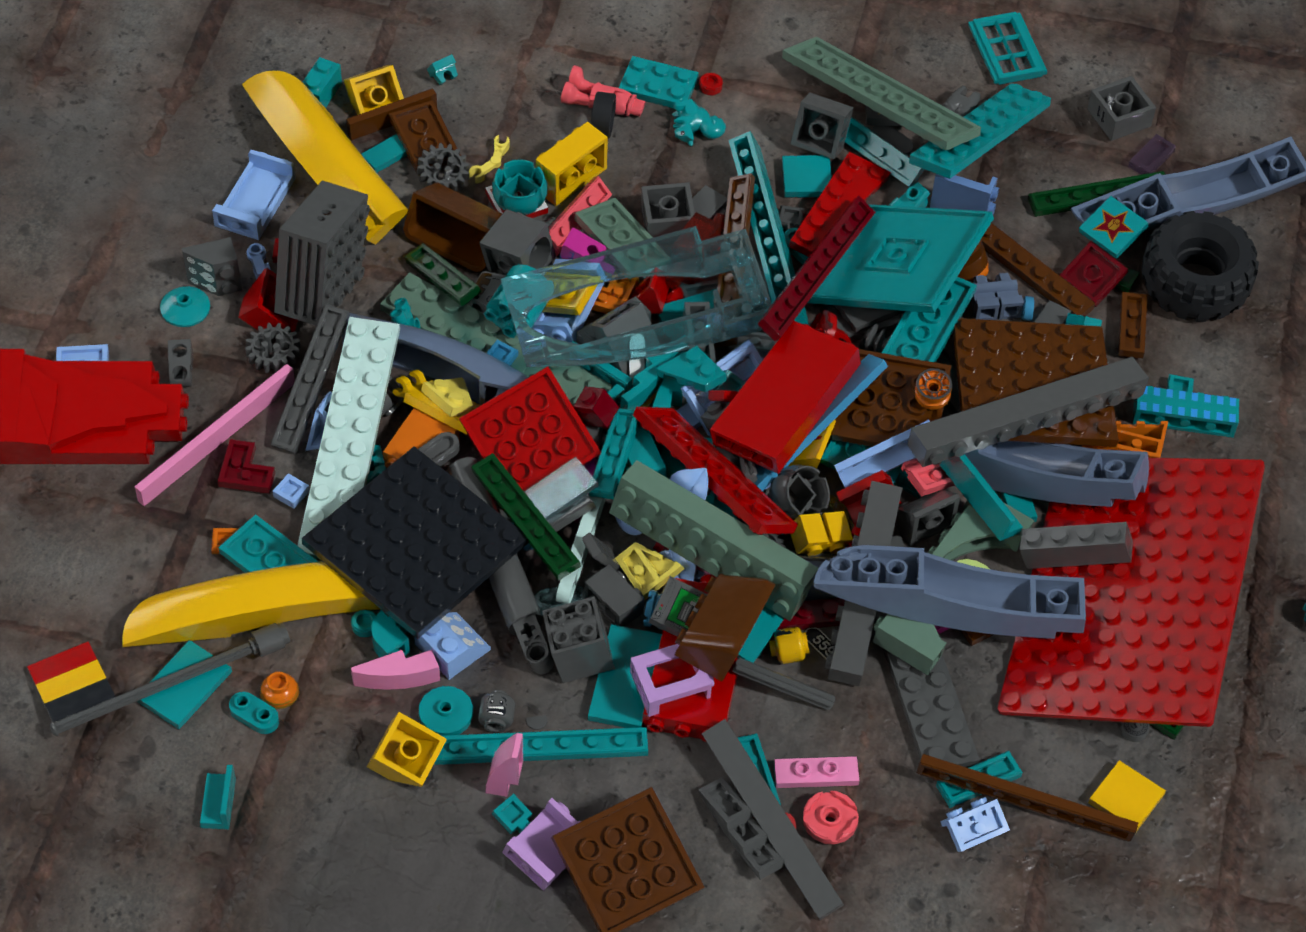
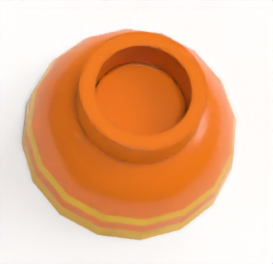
M283 672L270 674L260 687L262 701L275 709H284L291 706L299 696V686L295 678Z

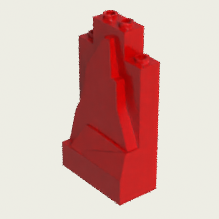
M0 349V464H149L150 455H154L155 451L154 441H182V432H187V417L184 416V409L189 407L188 393H184L182 384H159V371H155L153 361H52L27 355L25 349Z

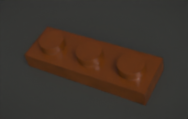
M1122 292L1118 356L1141 359L1144 357L1147 312L1146 294Z

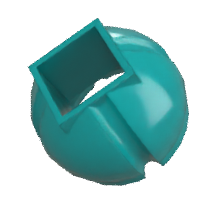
M512 160L506 162L502 170L498 168L493 179V197L501 209L520 212L525 216L529 215L542 206L547 196V181L540 167L535 168L531 161ZM518 191H520V192H522L523 194H525L526 196H521V197H520V196H513V195H514L515 193H517Z

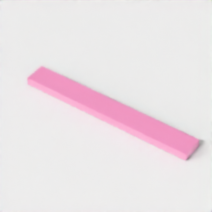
M288 364L284 365L135 485L138 502L143 506L147 505L290 389L295 382L293 368Z

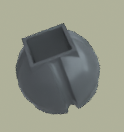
M798 464L781 470L780 474L773 479L767 496L790 518L795 520L799 515L820 513L822 515V511L827 509L829 504L830 490L826 478L818 476L820 473L818 469ZM789 488L798 497L794 504L790 500Z

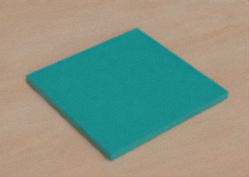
M868 204L876 213L807 302L935 313L994 219L993 213L990 211Z

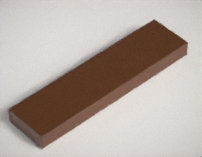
M432 88L346 119L348 136L352 141L391 127L389 113L430 100H433L437 107V94Z

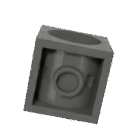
M508 209L504 211L480 241L488 272L506 276L512 266L518 264L528 265L544 273L556 257L547 223Z
M595 596L542 610L551 654L563 683L615 669L606 627Z

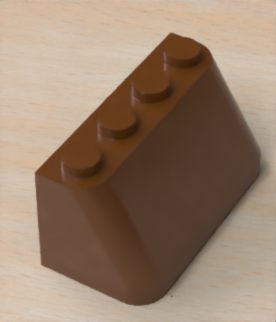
M437 182L413 192L404 223V233L409 240L419 245L424 243L435 253L474 272H480L487 268L480 247V241L500 218L502 213Z
M719 574L716 579L712 576L704 591L708 592V595L706 596L702 593L695 605V608L699 610L698 613L692 610L685 623L689 627L688 631L682 628L675 641L679 647L674 655L722 682L742 649L776 584L763 578Z

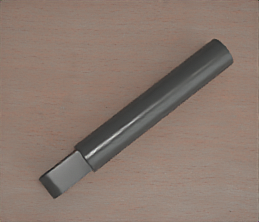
M473 457L462 458L448 467L447 472L500 513L494 498L472 472L471 466L478 463V459ZM515 554L488 579L508 630L512 635L518 637L532 671L536 674H546L552 670L554 659L540 627L544 619L519 557ZM540 655H544V657H543L542 659H540V660H535L536 657H538V656H540Z

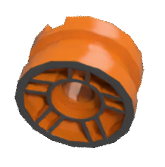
M930 368L919 374L916 380L915 398L922 407L937 410L943 408L949 402L952 380L945 371Z

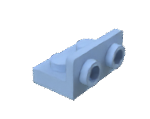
M982 797L971 802L972 808L963 811L962 807L946 813L948 818L940 821L942 827L947 826L957 852H962L1010 830L997 799L987 801L986 797Z

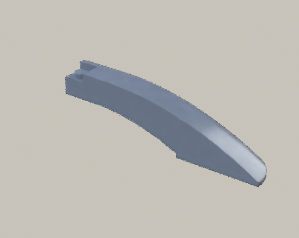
M1006 441L989 445L981 450L977 449L965 453L993 490L1050 502L1112 507L1115 499L1136 500L1139 492L1145 493L1148 483V453L1141 451L1104 450L1066 444Z
M860 545L837 551L835 557L829 561L825 560L821 564L814 579V588L873 610L926 624L986 634L1055 639L1056 632L1084 633L1086 621L1084 578L1026 575L985 569L926 553L924 548Z

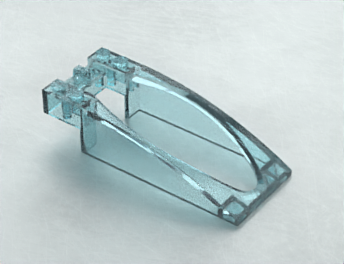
M694 226L501 279L526 367H565L613 363L688 350L695 346L714 344L763 330L757 323L772 305L746 229L701 241L697 227ZM731 271L740 295L739 299L722 303L718 289H715L713 291L714 308L584 344L549 337L534 330L526 322L529 311L543 302L588 286L624 278L651 276L707 278Z

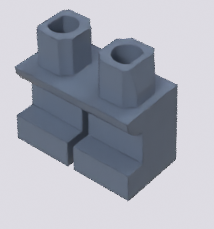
M1008 273L996 275L995 282H988L987 277L984 275L974 277L973 283L977 285L976 292L971 299L974 319L997 320V316L999 320L1021 318L1024 301L1022 295L1018 293L1017 280H1011Z

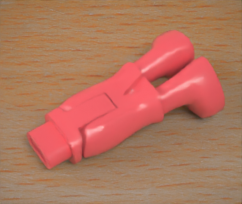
M576 65L573 66L569 81L565 83L562 91L561 103L593 108L595 95L598 91L613 93L616 95V115L629 117L632 114L641 116L646 101L637 99V95H632L624 89L603 85L599 82L596 84L584 79L583 69Z

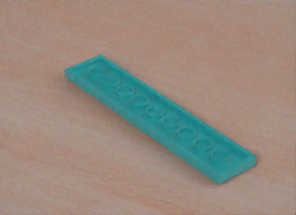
M957 277L935 313L905 311L882 353L936 362L954 331L956 323L963 315L976 292L977 285ZM831 440L822 455L820 464L836 470L835 464L871 447Z

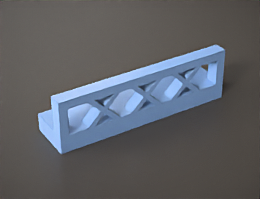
M927 420V421H925V422H923V423H921V424H919V425L928 423V422H930V421ZM911 429L835 464V469L844 487L846 488L881 470L888 472L903 465L906 461L915 459L916 457L907 445Z

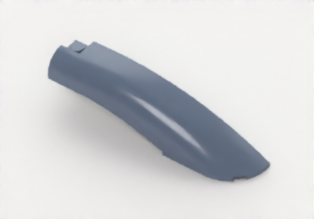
M1290 136L1250 153L1206 167L1166 175L1156 174L1072 207L1071 211L1083 224L1112 196L1149 222L1148 228L1145 231L1158 229L1163 222L1174 215L1180 217L1184 212L1195 211V213L1207 211L1213 212V215L1305 182L1306 161Z
M350 313V316H349V317H354V318H361V319H368V320H375V321L396 323V322L386 321V320H382V319L367 317V316L358 315V314H353V313ZM348 321L342 334V344L344 343ZM400 324V333L392 367L408 372L420 370L425 378L433 381L436 379L446 380L462 377L465 380L471 400L480 405L529 378L514 367L475 347L435 332Z

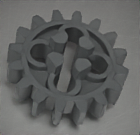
M439 143L437 149L430 145L429 152L423 150L422 157L418 159L417 174H421L420 182L427 181L426 187L438 182L456 191L457 185L463 187L465 180L468 179L469 163H465L467 156H460L461 149L459 148L453 151L451 144L444 148L443 144ZM447 157L448 161L444 170L443 180H439L438 177L442 168L443 158Z
M268 323L266 329L258 326V333L251 331V339H246L247 347H245L249 363H255L257 370L264 367L265 373H268L270 369H274L277 372L280 367L288 363L295 365V357H300L301 347L300 339H297V333H291L289 326L281 329V323H278L276 327H272L271 323ZM273 352L274 356L270 358V353Z

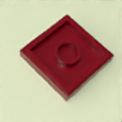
M1090 241L1059 276L1095 303L1094 306L1097 307L1129 271L1119 261Z

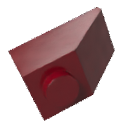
M587 386L584 387L573 406L584 424L608 428L619 409V406L604 388Z

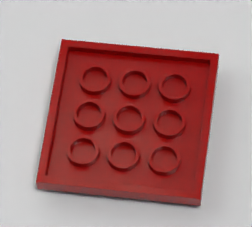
M549 366L459 418L481 457L484 459L493 453L528 497L570 471L574 472L598 458L601 453Z

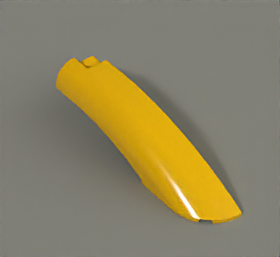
M265 71L252 76L242 84L262 115L317 185L323 180L368 194L367 205L370 206V211L366 218L365 226H368L366 239L376 245L407 215L408 208L370 166L333 119V116L301 80L286 72Z
M323 561L275 567L200 582L159 593L145 599L133 609L126 620L122 635V646L130 647L231 637L232 634L268 626L273 623L278 624L298 619L357 612L360 610H380V608Z

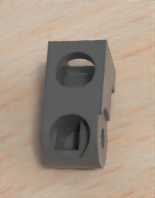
M191 339L168 340L170 384H182L183 387L192 386L193 348ZM176 347H184V348H186L187 350H174V349H175Z

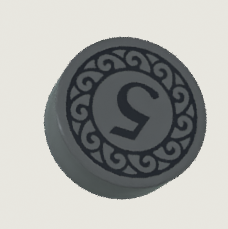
M1122 722L1121 733L1129 741L1139 742L1146 738L1150 726L1149 723Z

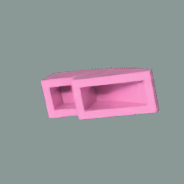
M400 650L351 668L354 686L369 689H407L440 681L439 665L432 650L406 658L403 651Z
M516 733L509 737L495 752L486 784L487 794L507 797L510 784L518 785L523 765V734Z

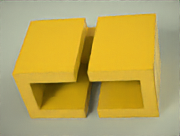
M845 512L824 513L822 515L824 521H822L820 513L799 515L794 520L798 526L794 533H790L796 554H808V556L818 555L822 552L837 554V551L845 549L853 540Z

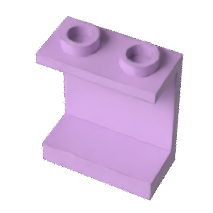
M551 798L545 809L517 837L514 836L506 844L502 853L544 891L566 868L551 837L581 821L574 819L570 815L569 809L563 803L556 802Z

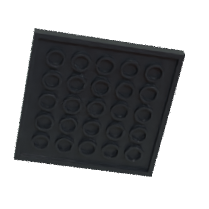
M415 446L302 537L303 546L417 639L528 544L527 538L518 527Z

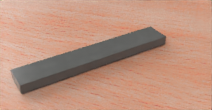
M325 304L271 441L272 447L294 454L297 453L349 319V311Z

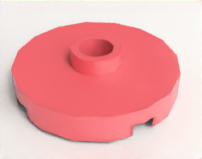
M822 791L816 793L808 799L804 807L803 824L806 832L813 839L823 844L845 842L853 836L858 827L859 816L857 807L847 795L841 792L830 791L823 793ZM832 817L835 821L829 822L826 818Z

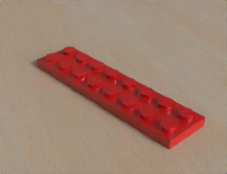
M636 407L633 416L640 422V426L650 431L655 436V440L671 451L670 454L674 458L679 459L686 466V469L707 468L708 488L717 495L719 501L727 504L733 510V514L746 522L752 532L758 535H781L795 532L798 524L750 479L746 478L734 464L673 408Z

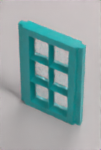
M1020 12L983 17L968 22L970 31L994 84L1001 85L1033 79L1047 74L1048 71Z

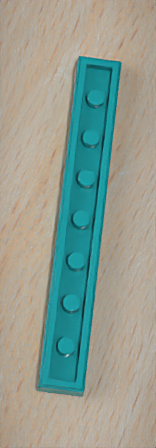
M647 727L517 732L523 734V761L648 756ZM516 733L444 735L443 737L447 740L434 765L491 763L499 746Z

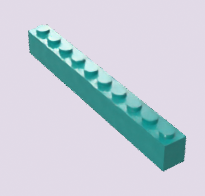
M751 131L730 139L729 144L738 176L752 173L755 177L750 222L773 304L794 277L795 271L761 148ZM804 307L794 321L809 325Z

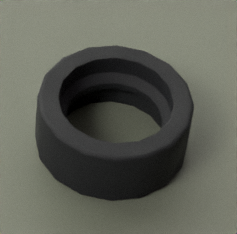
M598 91L593 103L591 124L609 139L615 118L616 95Z

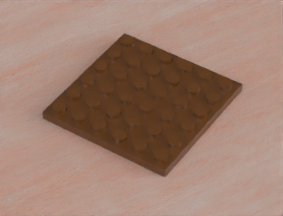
M960 318L953 331L961 412L1108 365L1102 326ZM1108 406L1094 413L1078 416L1073 420L1059 422L1051 427H1044L1032 431L1030 434L1011 438L1008 441L1117 447L1119 439L1114 406Z

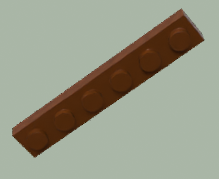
M990 224L982 237L985 251L1048 300L1071 310V314L1086 316L1094 309L1095 303L994 224Z

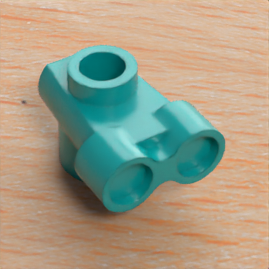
M917 182L914 186L909 187L900 198L896 197L889 206L925 208L928 204L930 192Z
M397 299L394 302L395 309L390 313L391 322L421 328L419 319L417 317L413 318L407 299Z

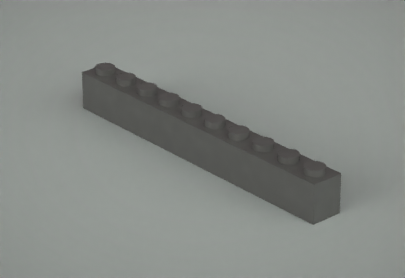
M1130 357L912 427L907 445L922 467L939 464L944 460L960 457L965 453L977 449L981 450L998 442H1006L1011 438L1027 435L1032 431L1044 427L1048 428L1059 422L1073 420L1078 416L1094 413L1108 406H1116L1120 402L1137 399L1144 394L1149 377L1136 360Z

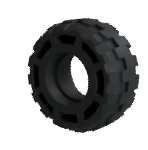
M1195 211L1184 212L1180 217L1178 215L1172 216L1163 222L1158 229L1154 230L1144 252L1141 270L1142 279L1145 280L1146 289L1151 298L1158 300L1159 307L1166 312L1171 311L1177 314L1176 317L1185 320L1186 318L1195 319L1196 322H1206L1210 318L1218 320L1229 315V313H1233L1244 305L1247 297L1251 294L1257 277L1259 261H1256L1257 251L1252 239H1248L1247 232L1241 226L1234 225L1231 219L1225 216L1213 215V212L1203 211V213H1195ZM1189 263L1200 264L1212 270L1216 275H1199L1185 269L1181 265Z

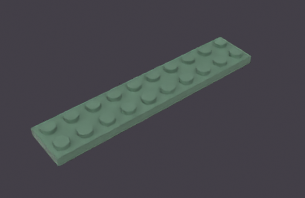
M818 37L783 50L782 58L792 65L817 77L824 83L838 89L841 93L847 94L857 102L863 103L873 111L879 112L889 120L895 121L905 127V129L918 134L923 139L934 143L943 150H950L955 146L980 136V126Z
M410 272L380 303V310L390 315L395 309L394 302L399 298H406L411 307L410 311L413 318L417 317L420 321L421 329L447 336L487 353L496 340H499L518 350V357L510 366L528 377L549 366L573 406L585 386L604 388L605 390L613 388L612 384L524 335H516L515 338L507 337L503 334L501 328L486 319L484 313L468 304L464 306L459 305L442 290Z

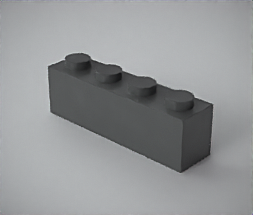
M1127 522L1022 529L1020 552L1027 569L1128 563L1132 560L1133 539Z

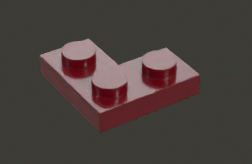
M230 439L218 478V486L270 494L275 476V467L252 464L256 450L255 442Z

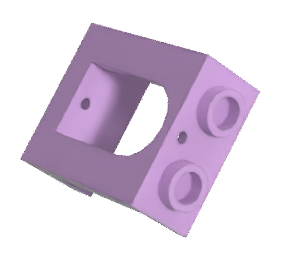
M678 644L631 658L630 673L649 717L659 714L660 704L704 692L707 699L711 698V688L714 686V679L711 675L693 666L696 673L695 676L662 687H654L647 667L679 658L674 655L679 647Z

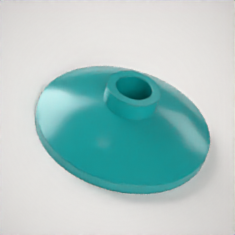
M190 286L178 287L163 297L160 311L162 317L169 324L177 327H190L199 324L207 317L210 312V300L206 293L198 288Z

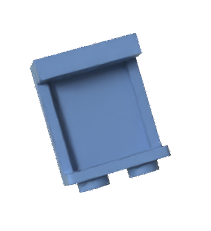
M936 174L930 208L990 211L994 214L996 203H993V201H996L1000 189L996 187L997 178L992 177L990 184L985 185L957 175L949 179Z

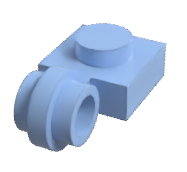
M259 243L251 244L246 254L248 260L252 263L253 272L257 280L262 271L266 268L270 269L269 263L264 264L263 262L267 255L265 247Z

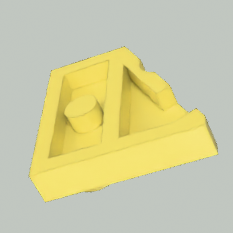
M462 377L423 382L421 392L450 417L466 415L472 411L473 404L465 380Z
M637 542L615 557L634 588L639 589L643 594L644 600L648 598L650 589L659 590L667 583L670 576L674 578L685 569L680 563L674 562Z

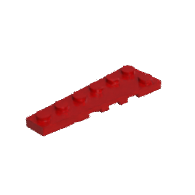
M849 151L790 240L788 247L809 257L849 204L858 195L866 202L867 198L874 194L889 179L891 172Z

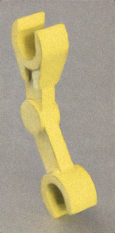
M499 135L494 138V154L491 160L482 166L475 165L469 169V178L479 174L475 176L476 184L484 181L485 174L501 166V159L510 148L509 137H507L504 144H500Z

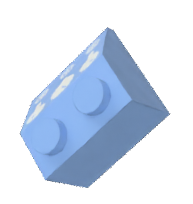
M457 612L447 613L419 639L414 637L415 645L422 653L432 650L439 665V670L448 680L491 650V647Z

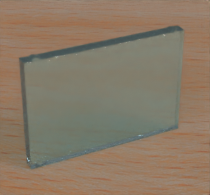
M574 457L524 492L548 521L598 487L599 484L582 463Z

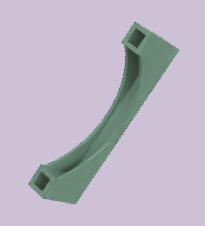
M967 500L963 506L964 512L962 514L958 512L951 522L952 528L943 531L938 540V543H940L938 547L932 546L928 553L948 560H954L962 555L986 549H1012L1017 552L1020 548L1022 530L1020 534L999 541ZM1004 503L1023 526L1022 529L1032 528L1033 519ZM887 614L885 618L880 616L873 627V630L876 631L873 639L875 644L926 675L931 672L939 661L946 646V642L941 640L933 624Z

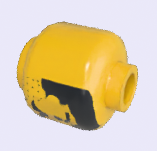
M798 627L776 630L774 640L769 641L772 657L777 656L781 664L801 662L805 659V654L809 653L806 632H801V629Z

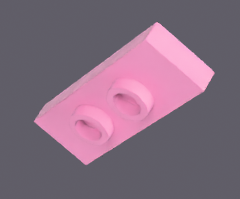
M857 756L774 759L776 788L859 786Z

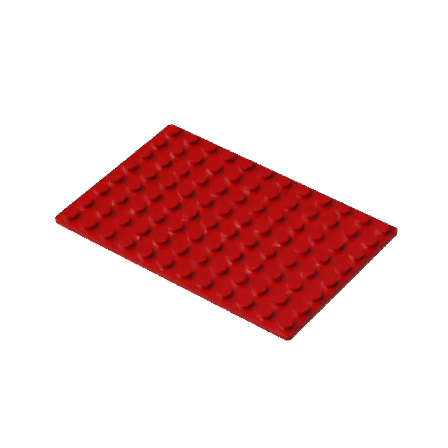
M1148 458L1149 476L1145 493L1139 492L1136 500L1115 499L1112 507L1050 502L1043 527L1127 522L1133 539L1132 560L1128 563L1033 568L1031 575L1084 578L1086 612L1084 633L1056 632L1055 639L1016 636L998 704L999 713L1001 715L1200 727L1212 726L1265 469L1264 461L1254 459Z

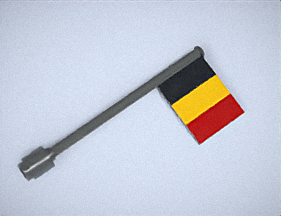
M273 623L251 632V639H248L247 643L117 697L89 641L31 664L27 668L52 720L50 731L54 736H59V733L251 653L254 655L258 653L260 657L269 655L285 648V645L291 641L284 624Z

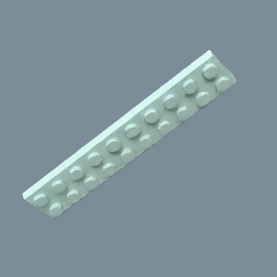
M349 317L297 545L315 559L319 558L302 545V537L366 486L400 333V324Z

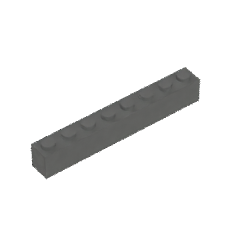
M871 481L870 489H864L861 505H866L864 513L859 512L856 527L861 528L859 536L854 535L851 547L860 545L890 546L902 487ZM845 600L844 606L838 605L835 621L840 622L839 629H833L830 645L835 646L833 654L828 653L824 668L829 669V680L854 686L860 685L876 610Z

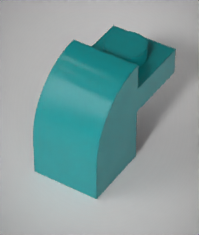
M381 610L375 616L371 627L373 647L376 654L380 658L402 650L404 655L410 653L409 638L404 634L407 630Z

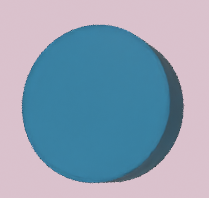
M1025 296L1023 297L1024 305L1021 319L1023 321H1032L1034 297Z

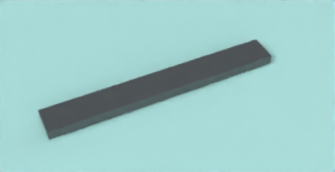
M726 719L703 732L702 735L751 810L760 827L767 834V838L783 859V863L819 920L844 906Z

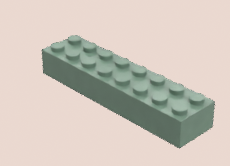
M638 460L621 477L609 511L610 514L715 577H718L719 574L768 579L776 585L765 607L789 621L793 618L808 595L816 572L819 569L818 567L766 536L755 534L746 524Z

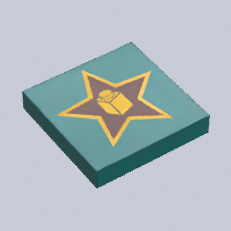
M1110 196L1079 227V233L1117 259L1148 228L1149 222Z

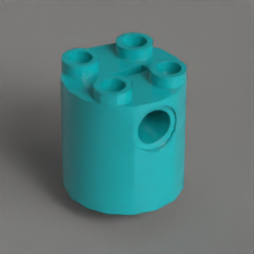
M521 264L512 266L488 302L484 316L501 328L503 334L509 338L527 334L553 295L551 282L543 273L533 267Z

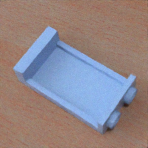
M250 150L248 153L249 163L223 206L216 204L212 213L215 227L259 240L296 177L293 162L268 155L264 152Z
M555 259L552 265L554 270L598 274L600 282L580 316L541 312L528 335L531 340L537 342H576V332L582 329L607 277L599 260Z

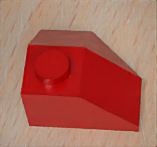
M266 268L243 297L238 318L258 330V326L266 329L268 323H271L272 327H276L278 323H281V329L289 326L291 333L295 332L297 319L274 312L277 274Z

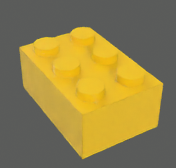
M588 121L582 126L575 128L563 140L557 141L552 148L541 153L536 159V168H541L547 181L546 199L554 206H558L589 183L593 177L598 176L607 169L608 137Z

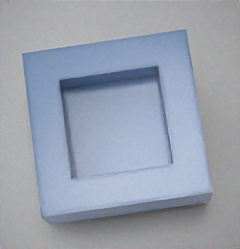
M288 473L272 492L274 498L295 509L310 492L308 484Z

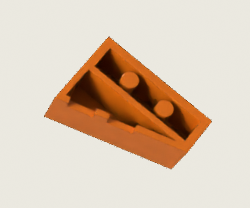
M1116 421L1119 439L1117 447L1082 445V447L1092 449L1147 452L1148 458H1160L1168 421H1160V424H1145V421H1136V424H1121V421Z

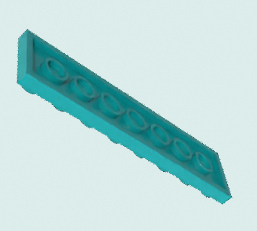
M1011 83L964 116L965 119L981 127L980 136L955 146L950 150H943L929 141L910 154L909 163L951 179L1050 106L1051 98L1043 95L1041 92L1031 91L1019 84Z

